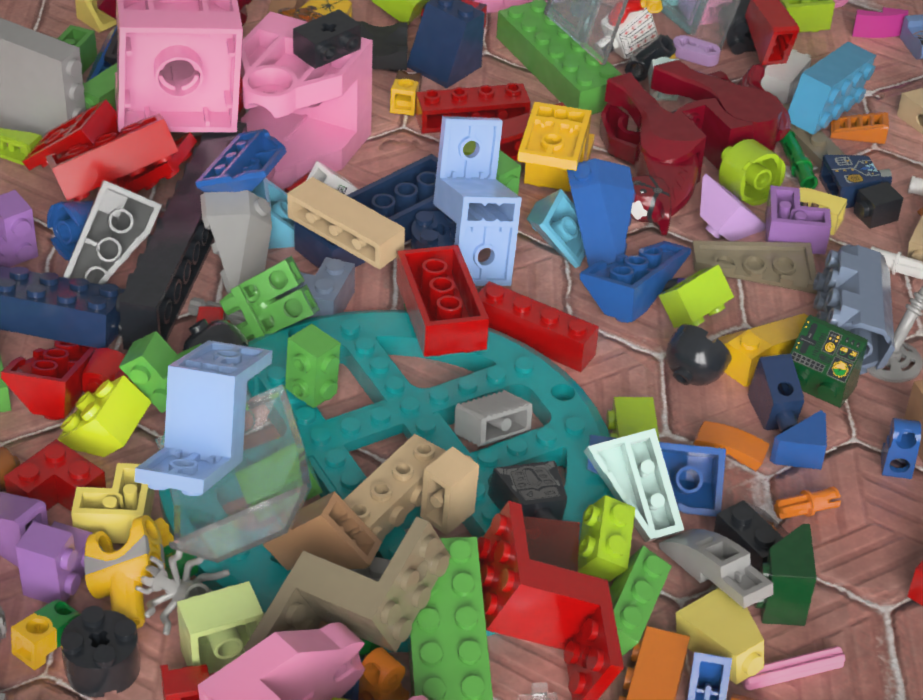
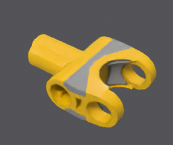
M143 515L133 520L129 538L126 544L118 551L114 550L111 539L104 531L90 534L85 544V580L89 592L96 599L110 596L111 611L119 612L134 621L136 629L144 625L145 611L143 593L135 590V587H143L141 576L153 577L145 569L146 566L151 565L158 568L155 563L150 561V557L153 556L162 561L165 569L164 549L160 532L156 523L148 515Z

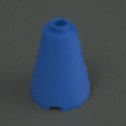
M94 200L62 201L52 205L48 211L47 227L48 229L53 227L55 237L50 239L57 252L65 260H70Z

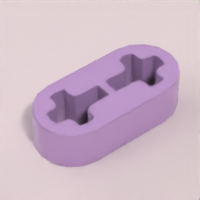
M686 35L676 36L673 39L677 58L707 67L718 64L721 50L716 44Z

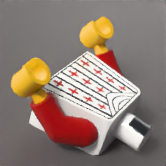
M623 0L618 2L613 12L603 21L606 37L597 43V48L601 54L607 56L612 51H615L622 58L629 59L636 49L643 48L656 38L658 33L652 13H658L662 10V1ZM675 53L670 57V59L676 58Z

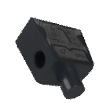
M555 461L493 469L488 496L501 511L508 501L519 503L522 505L525 530L537 528L542 537L555 535L560 529L559 524L562 522L567 504V495Z

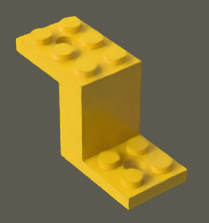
M534 102L518 151L517 161L526 163L524 184L571 192L567 170L576 171L579 162L589 160L594 145L595 134H589L591 110Z

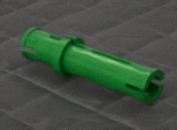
M790 130L779 141L789 160L790 171L798 179L800 187L815 189L818 185V179L812 171V162L809 158L805 157L794 131L791 132Z

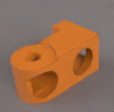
M382 647L371 651L362 662L365 670L359 678L358 700H372L373 697L375 700H408L409 692L402 687L401 683L405 675V667Z

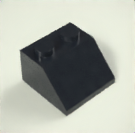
M744 500L717 513L714 532L729 538L750 553L751 565L759 572L761 563H767L769 549L789 534L765 510Z

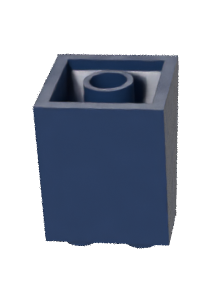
M461 0L428 1L410 52L407 68L417 73H422V76L445 88L452 86L481 68L485 13Z

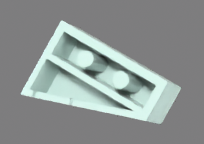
M655 428L591 445L584 450V453L615 499L636 507L634 527L645 542L674 535L684 530Z

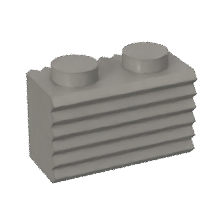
M505 390L502 393H493L492 396H483L482 399L478 397L477 400L473 399L472 401L468 400L467 403H458L455 407L454 432L456 436L464 437L465 440L477 444L478 447L531 430L532 404Z

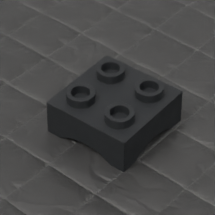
M357 21L361 24V37L373 40L372 69L407 70L408 23L398 22L391 26L380 27L370 25L364 21Z

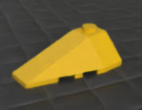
M803 313L719 337L718 339L726 346L732 357L724 373L744 387L751 385L759 358L790 354L808 315Z

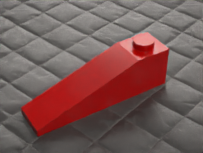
M56 340L54 341V348L47 350L38 348L33 351L32 358L26 360V358L18 357L12 360L1 371V379L32 414L43 415L44 418L49 420L65 419L74 409L76 402L83 392L82 372L94 351L98 348Z

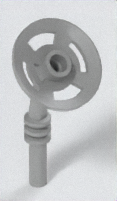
M923 286L919 292H914L915 298H910L909 300L911 304H906L907 310L894 332L895 350L885 365L890 367V371L883 368L876 370L875 366L867 368V372L872 376L887 382L901 383L910 381L920 374L923 366L922 357L913 346L904 341L917 317H922L923 315L921 312L923 310ZM910 361L915 363L910 369L904 371L901 370L907 367L910 364Z

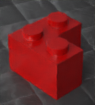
M57 439L4 476L6 493L41 500L46 503L47 511L57 503L72 511L76 487L106 488L105 471Z

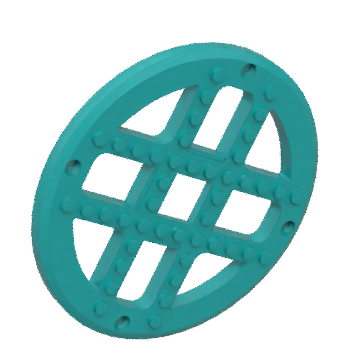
M363 310L324 315L296 322L279 331L265 334V336L249 341L248 347L273 351L272 364L247 381L246 404L254 396H259L287 437L244 452L243 461L202 495L188 496L182 494L181 490L172 488L159 490L164 521L169 525L170 533L182 546L188 548L195 558L202 551L208 553L205 560L198 565L199 572L195 576L197 577L202 573H216L225 569L229 570L230 575L227 577L202 582L213 591L249 581L264 614L291 571L286 570L263 546L274 525L254 532H243L233 525L223 507L245 499L236 476L237 474L298 443L310 461L323 492L319 494L322 498L335 491L342 500L367 478L350 455V451L403 433L407 439L416 434L446 451L453 446L479 464L475 513L462 522L472 537L477 536V540L479 537H483L489 529L493 517L501 512L488 496L493 469L555 461L557 467L563 466L565 468L564 489L567 495L566 508L562 522L559 524L560 529L555 535L542 537L539 534L535 540L529 539L526 535L529 558L572 571L576 569L584 511L589 505H593L604 495L615 499L600 475L587 470L588 457L584 453V450L589 446L590 435L610 437L608 428L597 407L585 391L563 369L527 344L491 328H488L487 350L424 357L406 310ZM313 324L340 342V363L349 369L373 404L326 420L317 407L312 408L304 401L296 398L294 394L285 389L288 338ZM389 355L437 360L462 367L474 373L430 388H418L408 382ZM503 390L532 404V412L544 425L471 453L449 426L455 423V407L458 403H467L468 400H477L478 397L482 399L483 396H492L493 393H502ZM165 432L161 442L160 450L164 448ZM416 506L407 514L404 522L399 527H394L385 536L375 557L392 559L406 535L404 530L411 527L416 516L422 518L420 517L421 506ZM486 630L487 637L496 634ZM407 639L401 642L396 652H408Z

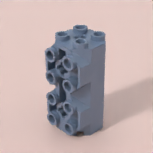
M848 244L842 246L838 252L830 250L826 257L823 273L818 272L813 283V290L817 291L813 303V308L818 311L816 317L868 339L860 375L867 373V368L874 366L876 370L884 368L895 350L891 280L886 259L881 252L859 245L853 246Z

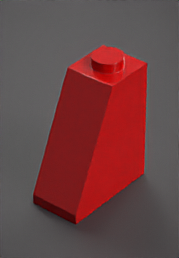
M750 0L745 17L760 64L787 63L800 30L798 24L779 0Z

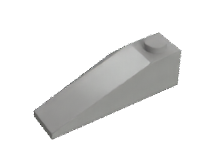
M248 190L240 192H204L200 195L202 220L205 229H211L215 242L211 244L213 253L218 254L222 261L224 269L221 270L220 274L227 295L231 293V289L265 271L272 230L270 203L264 198Z

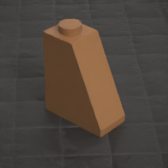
M334 491L276 521L263 546L286 570H292L303 551L347 569H365L371 565L382 542Z

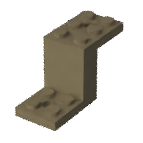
M417 516L379 581L303 551L245 645L244 650L248 651L274 632L318 629L319 624L323 621L328 624L340 622L346 625L358 637L396 653L401 642H404L409 637L412 623L420 609H423L428 604L431 590L438 578L445 574L451 556L431 523Z

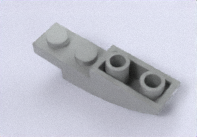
M690 529L659 543V549L698 582L702 583L710 580L742 608H746L773 595V582L751 565L750 553L725 536L705 529Z

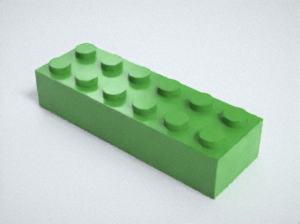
M533 0L526 4L511 6L498 11L496 38L560 102H563L566 107L591 110V115L602 112L607 104L604 101L607 80L622 75L545 0Z
M477 536L440 538L451 556L445 574L436 581L431 590L428 604L423 609H420L412 623L411 633L407 638L411 696L423 695L429 700H493Z

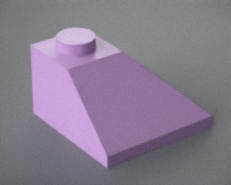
M708 174L703 176L700 216L708 223L705 229L715 238L719 239L723 236L729 241H737L766 229V224L735 195Z

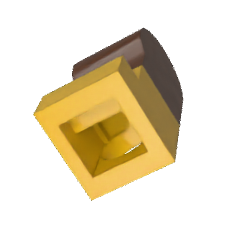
M402 70L398 72L391 87L390 113L415 115L416 92L421 91L422 73L409 74Z

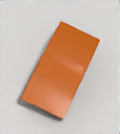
M704 421L701 424L693 442L695 446L726 449V455L729 454L739 463L746 465L755 472L763 464L770 445L762 439L738 428Z

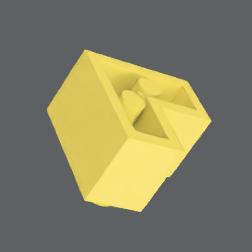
M117 463L112 488L76 487L71 511L73 527L92 533L104 531L112 543L126 544L133 520L143 515L151 517L155 490L150 489L148 484L135 482V468L140 464Z

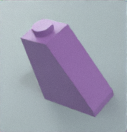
M0 492V556L18 567L15 546L31 523L35 521L49 526L46 503L38 499Z

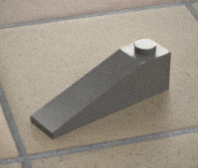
M102 180L63 278H83L88 280L89 283L106 284L109 278L150 234L162 204Z

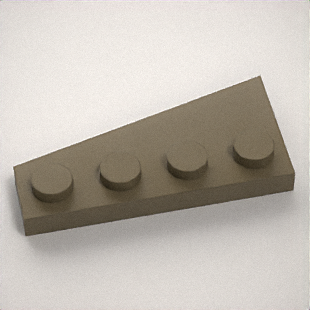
M692 242L691 252L695 271L719 264L726 277L817 294V291L813 290V283L817 274L811 243Z

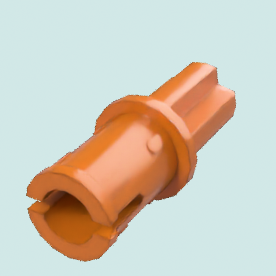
M834 486L813 492L802 490L799 495L777 499L773 509L779 519L803 514L810 517L817 511L838 508L841 500L832 501V499L840 498V493Z

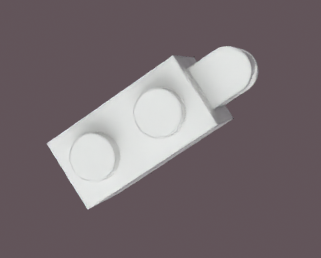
M792 49L787 63L767 65L764 77L761 80L762 88L776 96L782 104L789 103L795 94L802 72L810 68L811 55L802 54Z

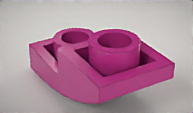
M883 7L882 12L857 9L852 36L864 38L900 36L904 17L908 16V10Z

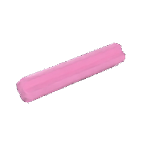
M834 646L765 663L764 669L741 683L744 689L749 691L830 671L844 666L845 655L840 647Z

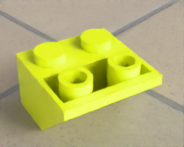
M124 375L112 382L106 380L94 393L91 394L88 391L78 399L75 404L77 410L62 423L60 428L63 431L57 440L72 450L106 457L125 446L150 406L151 401Z

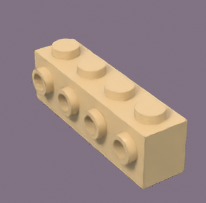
M314 177L309 178L287 193L288 218L378 269L383 268L397 258V251L404 250L405 228Z
M414 434L343 501L383 542L385 536L394 527H399L404 522L410 511L416 506H421L424 468L445 453L446 450Z

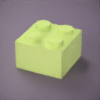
M249 581L177 601L180 648L186 665L197 666L207 664L208 672L213 673L219 671L246 652L244 647L264 616Z

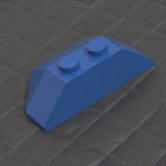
M266 129L239 133L196 180V186L203 192H240L243 190L251 192L286 154V148L275 137L270 136Z

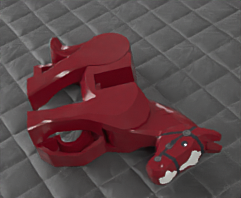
M679 60L654 66L651 89L664 94L679 95L695 100L672 112L661 107L656 99L643 89L631 72L607 80L604 99L607 104L601 112L599 133L611 156L632 163L635 166L637 177H632L636 195L630 214L632 219L637 222L654 223L659 228L661 236H667L671 216L675 215L687 204L694 193L696 184L700 182L704 156L719 170L722 162L721 154L728 146L733 147L743 140L754 139L775 152L776 142L783 139L791 130V120L788 111L780 100L762 88L761 80L764 77L765 69L761 64L752 65L737 84L731 82L722 71L704 74L689 68ZM618 107L628 111L639 132L627 130L629 115Z

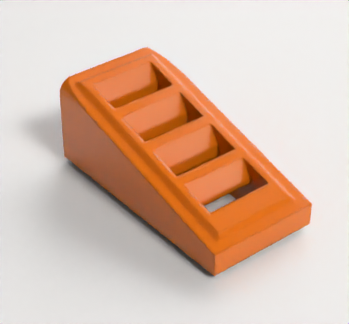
M878 112L841 116L837 120L830 122V138L885 144L889 129L888 113Z

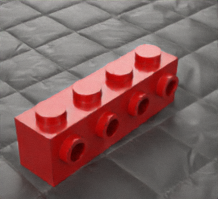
M509 83L496 86L482 85L472 88L456 87L447 90L431 89L416 92L415 115L421 134L441 132L442 116L499 118L503 121L529 113L531 101L523 83Z
M490 281L478 293L489 318L488 328L519 340L550 360L578 372H582L596 355L599 326Z

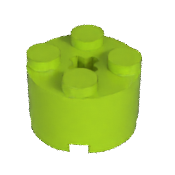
M754 139L743 140L733 147L728 146L721 154L722 162L719 169V184L751 206L767 202L770 185L781 186L786 171L784 161L775 152Z

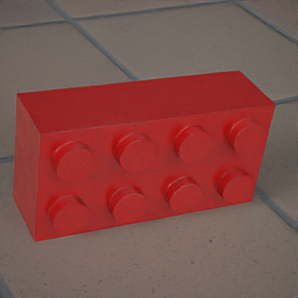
M450 245L397 251L396 282L423 356H441L487 350L489 318L459 246Z

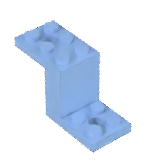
M442 116L433 204L457 223L454 245L459 246L475 286H485L489 281L500 286H511L522 198L496 180L503 121L499 118ZM468 141H475V151L470 155H464V145ZM484 248H490V257L484 262H478V253Z
M208 340L168 365L164 448L135 468V482L148 484V487L154 490L172 488L181 490L184 495L199 496L243 461L247 381L272 364L273 350Z

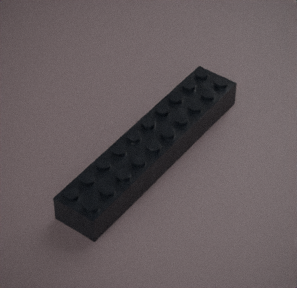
M237 122V132L202 133L201 143L199 146H195L191 162H187L185 165L183 178L177 181L173 197L168 198L163 216L158 217L154 234L149 235L144 253H140L134 273L128 275L126 288L117 297L116 311L120 312L121 319L118 334L122 336L124 350H129L134 341L155 331L167 342L212 248L211 244L215 241L211 229H205L202 220L200 195L204 192L197 188L195 182L239 133L247 132V123Z

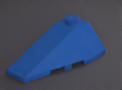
M596 158L579 162L576 171L567 170L588 267L599 261H605L607 264L616 262V256L626 254V238L628 226L631 224L630 214L636 195L631 169L629 166Z

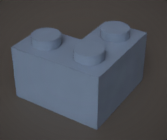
M326 257L316 275L300 272L305 281L276 296V299H279L307 284L320 310L303 320L344 312L355 292V264Z

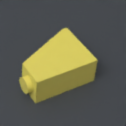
M719 587L676 612V633L690 636L688 645L690 651L732 658L729 680L737 685L764 669V639L748 608H742Z

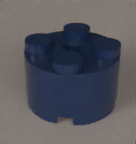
M441 210L418 212L411 228V249L454 245L457 223Z

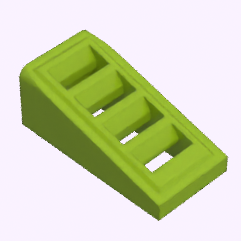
M0 128V158L24 165L22 161L42 139V135Z

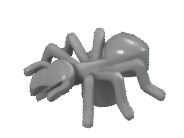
M177 546L176 554L168 559L173 576L172 579L168 578L163 562L156 557H150V561L155 563L158 568L148 565L145 569L153 577L141 576L142 584L149 586V588L145 589L136 586L135 590L147 595L154 591L165 590L166 594L147 602L148 610L144 613L146 618H150L155 613V606L172 598L160 615V620L164 624V635L168 636L170 634L171 621L168 617L177 607V601L212 592L213 590L201 582L218 580L230 575L229 570L225 569L216 573H202L193 581L190 580L191 569L205 560L208 556L206 551H202L197 558L186 562L182 580L177 568V561L183 556L184 548L182 546Z

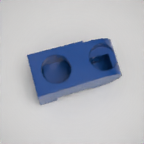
M892 418L889 435H887L886 442L883 443L881 450L882 476L912 479L921 441V421ZM894 459L906 460V467L895 468L891 466L890 462Z

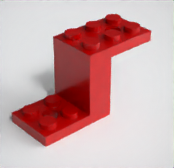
M105 99L53 128L45 134L22 161L29 171L39 165L44 168L49 165L46 159L48 155L56 153V155L60 154L62 157L69 151V147L77 144L88 145L89 147L94 145L93 141L98 136L106 133L115 132L116 136L122 134V132H118L115 109ZM191 132L174 140L178 152L172 154V159L161 164L151 163L145 166V171L138 175L129 176L127 174L117 179L118 182L115 185L138 194L143 188L145 190L153 188L164 177L166 180L171 179L180 171L179 165L192 155L190 150L197 140Z
M508 501L501 512L493 517L491 526L484 536L479 537L477 540L486 630L564 650V661L567 664L569 676L568 688L572 695V700H598L624 669L608 580L530 559L522 505Z

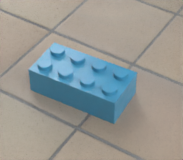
M846 42L802 72L788 110L791 124L814 135L822 128H827L829 123L837 120L843 112H848L855 103L859 104L866 93V89H864L866 80L868 81L875 71L873 63L876 55L855 44Z

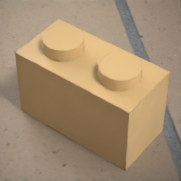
M452 446L425 467L420 517L429 521L431 525L445 535H448L475 513L479 464L470 456L464 455Z

